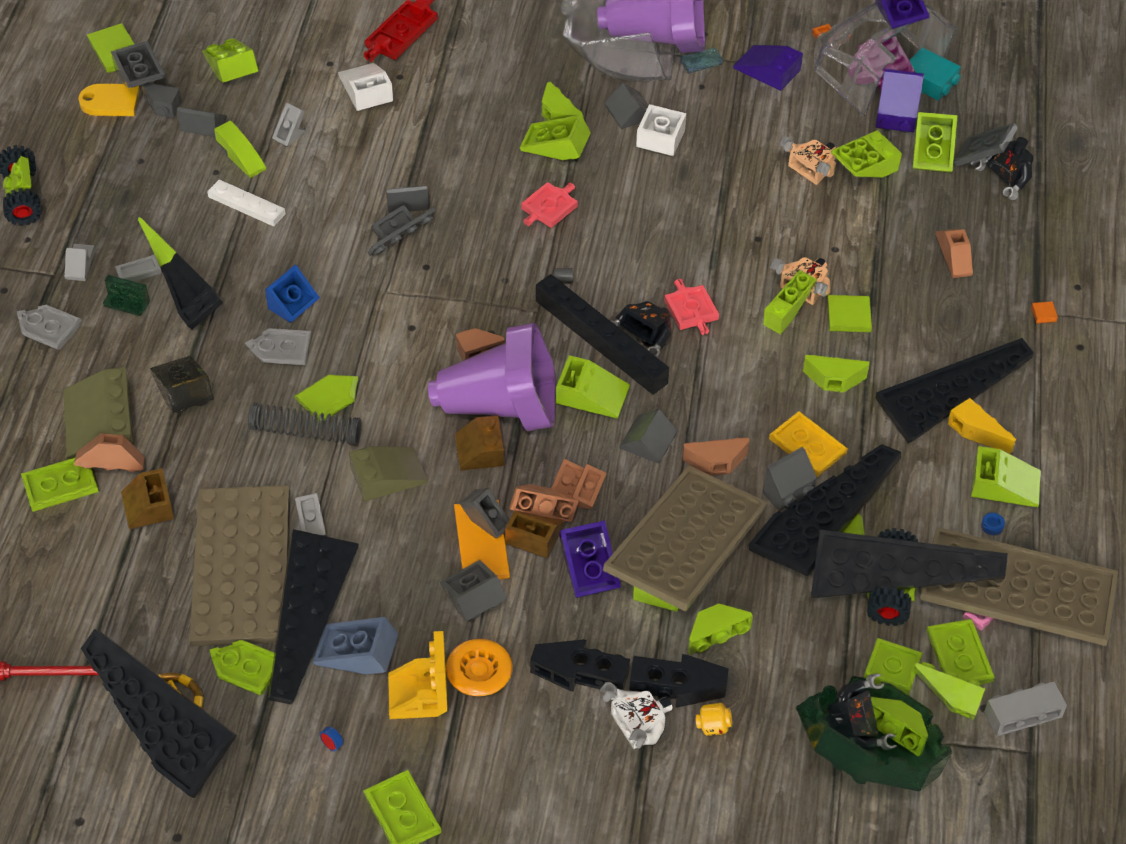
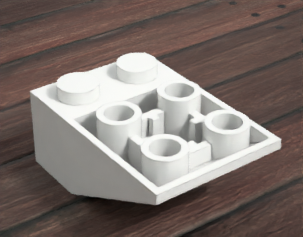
M375 63L338 72L357 111L393 101L392 83L386 72Z

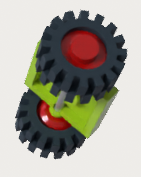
M13 145V149L9 146L7 151L3 149L2 154H0V174L5 178L3 182V188H5V197L3 198L4 216L8 222L12 221L14 225L17 222L19 226H22V223L30 225V221L35 223V219L38 220L41 215V204L38 194L35 195L34 191L29 193L31 176H34L36 172L35 156L28 147L24 150L22 145L20 148H17V145Z
M892 528V531L885 529V532L881 531L877 536L918 542L916 536L911 535L912 532L907 531L905 533L904 529H900V531H897L896 528ZM885 586L884 589L878 587L877 590H872V592L867 593L869 598L868 616L872 617L871 620L873 621L878 620L879 624L886 623L887 626H890V623H893V626H898V623L904 624V621L907 622L909 619L911 601H915L916 588L897 590L896 587L889 589V586Z

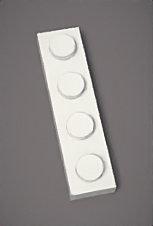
M218 180L208 190L209 198L271 226H275L286 214L285 208L222 180Z

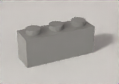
M1055 682L1039 683L1033 688L1017 689L1008 695L992 697L988 700L984 713L997 737L1062 718L1067 704Z

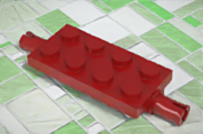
M406 0L364 41L365 47L369 48L364 52V58L367 61L373 62L379 54L396 60L438 19V13L430 9V5L435 0H416L414 2Z

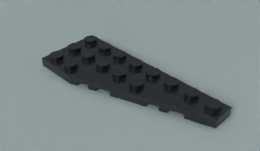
M881 444L862 456L861 461L857 464L844 468V472L837 477L833 475L807 492V496L797 502L795 500L783 512L778 511L773 514L748 544L749 551L808 576L815 568L820 530L843 532L901 459V452Z
M94 629L81 647L82 652L93 670L100 676L106 691L110 692L114 699V704L130 730L139 739L140 746L144 752H147L155 770L188 796L195 798L237 735L101 631Z

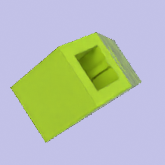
M799 270L764 309L763 325L781 335L795 318L816 284L817 279Z
M926 662L915 664L914 672L951 712L974 720L985 688H982L979 682L970 679L966 682L958 679L957 674L950 671H944V673L937 671L935 666Z

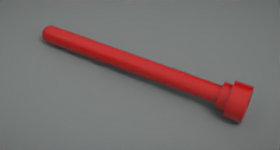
M0 661V681H5L6 678H11V676L98 675L92 666H11L6 661Z

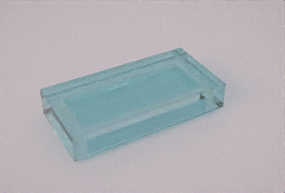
M716 48L682 56L681 63L689 74L722 65L723 59Z

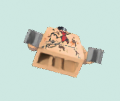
M787 136L782 138L779 145L784 147L786 152H790L789 167L816 185L825 176L832 177L834 175L836 162L831 150L836 147L833 143L829 142L823 145L817 140H812L808 143L795 144Z
M804 257L799 261L785 264L778 258L773 259L769 268L775 269L777 274H782L780 288L783 289L796 273L801 270L817 279L816 284L805 300L806 302L814 305L819 295L825 297L830 293V279L827 277V263L824 259L817 258L814 262Z

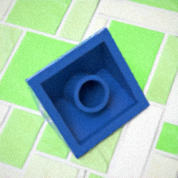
M296 264L265 289L268 309L289 323L320 298Z

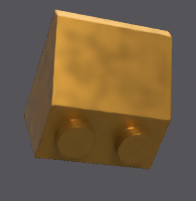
M498 415L477 417L455 433L460 471L504 466V448Z

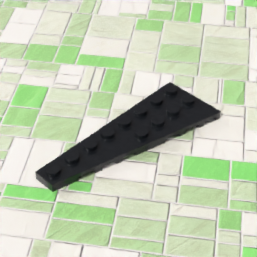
M1020 338L876 392L875 398L907 443H910L950 416L953 408L969 398L973 400L1032 359L1034 352L1024 339Z
M295 529L292 530L268 700L290 705L294 701L357 552L358 543Z
M820 530L811 598L870 593L874 589L877 590L878 587L884 589L885 586H889V589L896 587L899 590L1005 579L1008 553Z

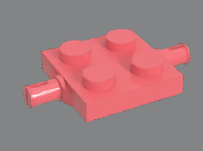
M549 182L543 185L521 203V209L530 214L524 219L525 225L530 226L538 220L550 228L555 226L578 207V201L569 195L575 189V186L568 183L564 188H558Z
M677 279L674 284L678 290L665 295L664 301L679 330L697 326L701 335H704V333L705 335L708 334L709 329L705 323L719 320V313L703 285L685 287L683 280L679 279L678 281Z

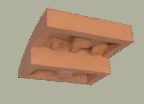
M564 459L551 489L579 501L577 507L592 509L607 473L589 464H586L583 468Z

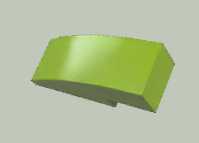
M231 120L214 129L216 141L227 151L228 157L249 178L266 170L264 162L254 147Z

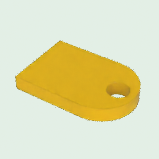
M125 84L90 85L79 94L80 108L83 112L93 116H135L140 87L138 85L128 88Z

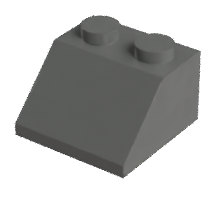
M803 447L767 466L763 494L779 511L789 508V504L793 501H799L806 497L807 492L816 486L817 477Z
M481 560L440 582L457 612L466 621L477 618L482 612L498 606L503 600L507 599L497 575Z

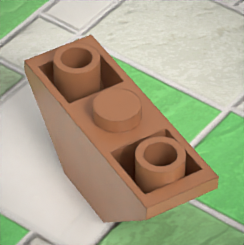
M965 229L936 231V237L952 278L972 276L971 245Z
M100 433L77 451L74 466H81L82 468L99 467L106 470L126 469L130 472L143 471L145 456L124 435Z
M748 437L683 444L682 459L694 468L711 476L731 474L748 455L750 440Z
M527 484L515 488L509 509L572 522L579 501L551 488Z

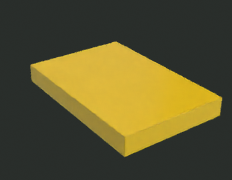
M800 411L769 434V439L787 454L803 447L817 477L847 454L848 450L847 447Z

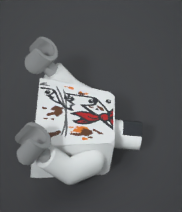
M606 682L600 689V692L606 693L603 696V700L606 702L610 699L613 700L611 715L633 749L641 748L642 745L656 744L664 731V713L672 710V704L668 697L655 701L649 691H624L617 689L611 682Z

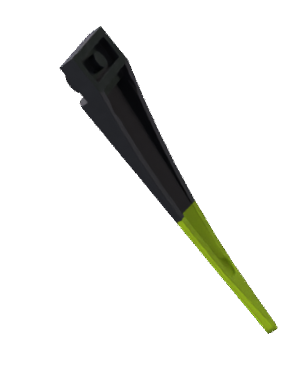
M138 217V221L165 277L177 312L187 327L193 330L218 308L223 301L216 291L142 218Z

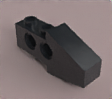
M585 639L535 644L530 659V673L573 692L576 684L600 690L606 682H611L617 689L624 690L630 671V659L619 654L613 655L598 649L586 648L587 640Z
M682 654L681 662L633 656L629 691H649L652 696L676 699L675 707L677 708L720 699L726 695L729 668L686 654Z

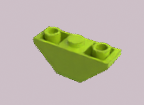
M547 82L542 98V116L547 121L576 115L583 116L582 112L572 104L569 98H566L561 93L558 87H555L551 82Z
M805 355L803 372L822 390L846 392L867 379L870 362Z
M719 603L698 612L689 638V655L704 652L710 646L717 643L722 644L737 634H745L751 629L752 613Z
M871 697L877 729L885 735L894 734L896 737L891 739L918 757L921 756L928 738L921 713L901 700Z

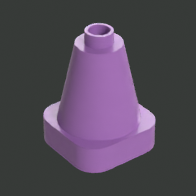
M607 0L606 6H600L597 9L599 28L608 29L610 36L673 44L678 47L681 53L705 50L704 0Z
M536 323L508 327L506 343L438 371L437 380L429 381L428 394L432 406H441L443 411L448 414L498 415V417L520 418L526 431L550 428L555 425V369L551 355Z

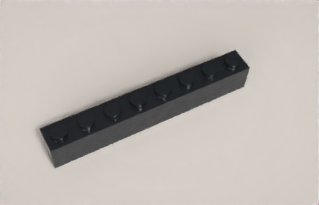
M552 274L536 284V302L648 392L654 395L668 384L669 367Z

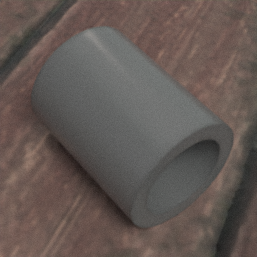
M554 268V277L562 283L573 282V268Z

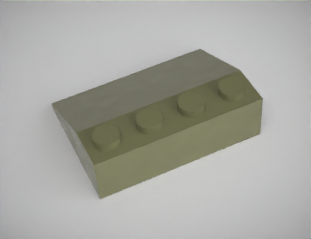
M125 367L102 370L63 389L67 459L75 458L77 451L100 433L124 435L134 445L130 386Z

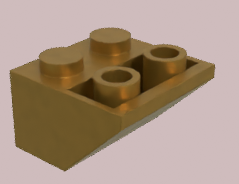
M163 468L139 473L121 491L129 529L174 519Z
M514 511L505 527V544L548 558L560 530L565 525V521Z

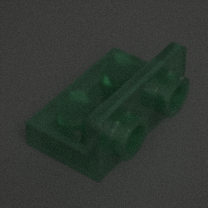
M108 275L104 280L108 293L103 301L104 307L141 316L150 302L147 285Z

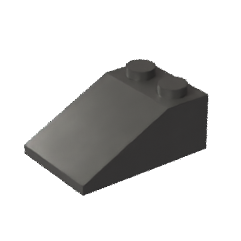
M148 41L111 51L116 73L128 88L165 78V74Z

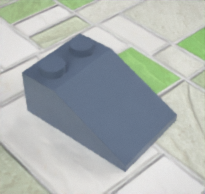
M386 617L326 624L313 659V664L361 674L387 672L398 633Z

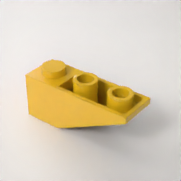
M971 398L951 410L948 424L963 438L991 448L1001 449L1008 454L1013 452L1016 438Z

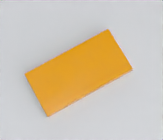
M454 504L462 569L481 560L497 575L498 579H509L510 573L504 533L499 538H494L473 523L460 504Z

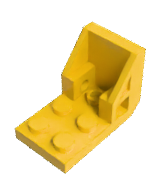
M433 631L434 641H429L430 658L414 659L388 673L390 719L438 717L447 712L443 631Z

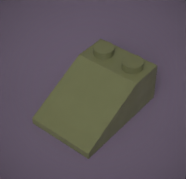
M369 446L349 452L351 470L364 502L428 483L414 447Z

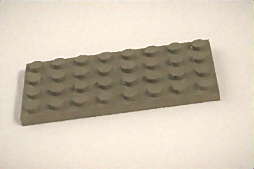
M688 465L605 562L603 571L686 612L766 510L768 502Z
M289 485L199 489L190 628L191 646L230 645L232 642L244 640L251 644L276 642L288 558Z
M936 527L932 544L1008 553L1005 579L922 587L920 600L1107 646L1118 571Z

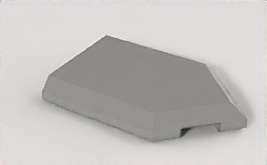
M49 305L38 306V309L30 311H17L22 335L57 350L66 344L82 322L80 318Z
M269 328L262 332L263 335L245 343L263 363L306 365L311 342V331Z

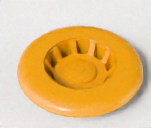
M472 639L461 643L450 653L446 663V674L450 683L460 692L471 696H487L501 690L508 683L513 670L512 660L506 649L488 639Z

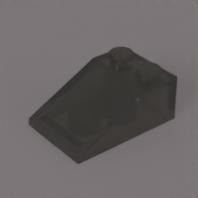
M191 355L150 368L165 403L172 413L184 412L189 407L203 406L208 401L214 400L208 375Z

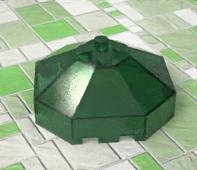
M852 676L849 683L861 679L866 681L867 678ZM881 682L884 684L882 688L872 689L868 687L866 690H869L871 697L901 700L921 713L928 738L922 755L919 757L891 738H887V744L890 746L897 745L895 748L884 750L881 746H878L877 749L864 750L831 728L828 721L825 720L829 715L828 705L835 701V696L837 695V690L834 686H825L822 693L818 692L796 706L813 750L832 763L836 769L842 770L851 776L859 784L870 782L920 792L941 775L952 754L950 746H943L942 744L944 735L939 725H932L931 723L934 716L932 711L890 683ZM878 730L879 736L876 738L880 739L885 734Z

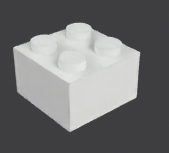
M649 104L637 129L636 147L674 156L685 132L686 113Z

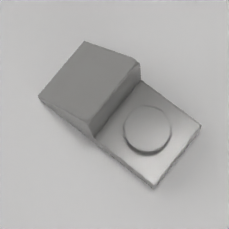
M286 102L272 139L288 147L305 132L304 129L299 127L305 110Z
M74 244L73 248H66L65 279L86 281L95 254L94 245Z

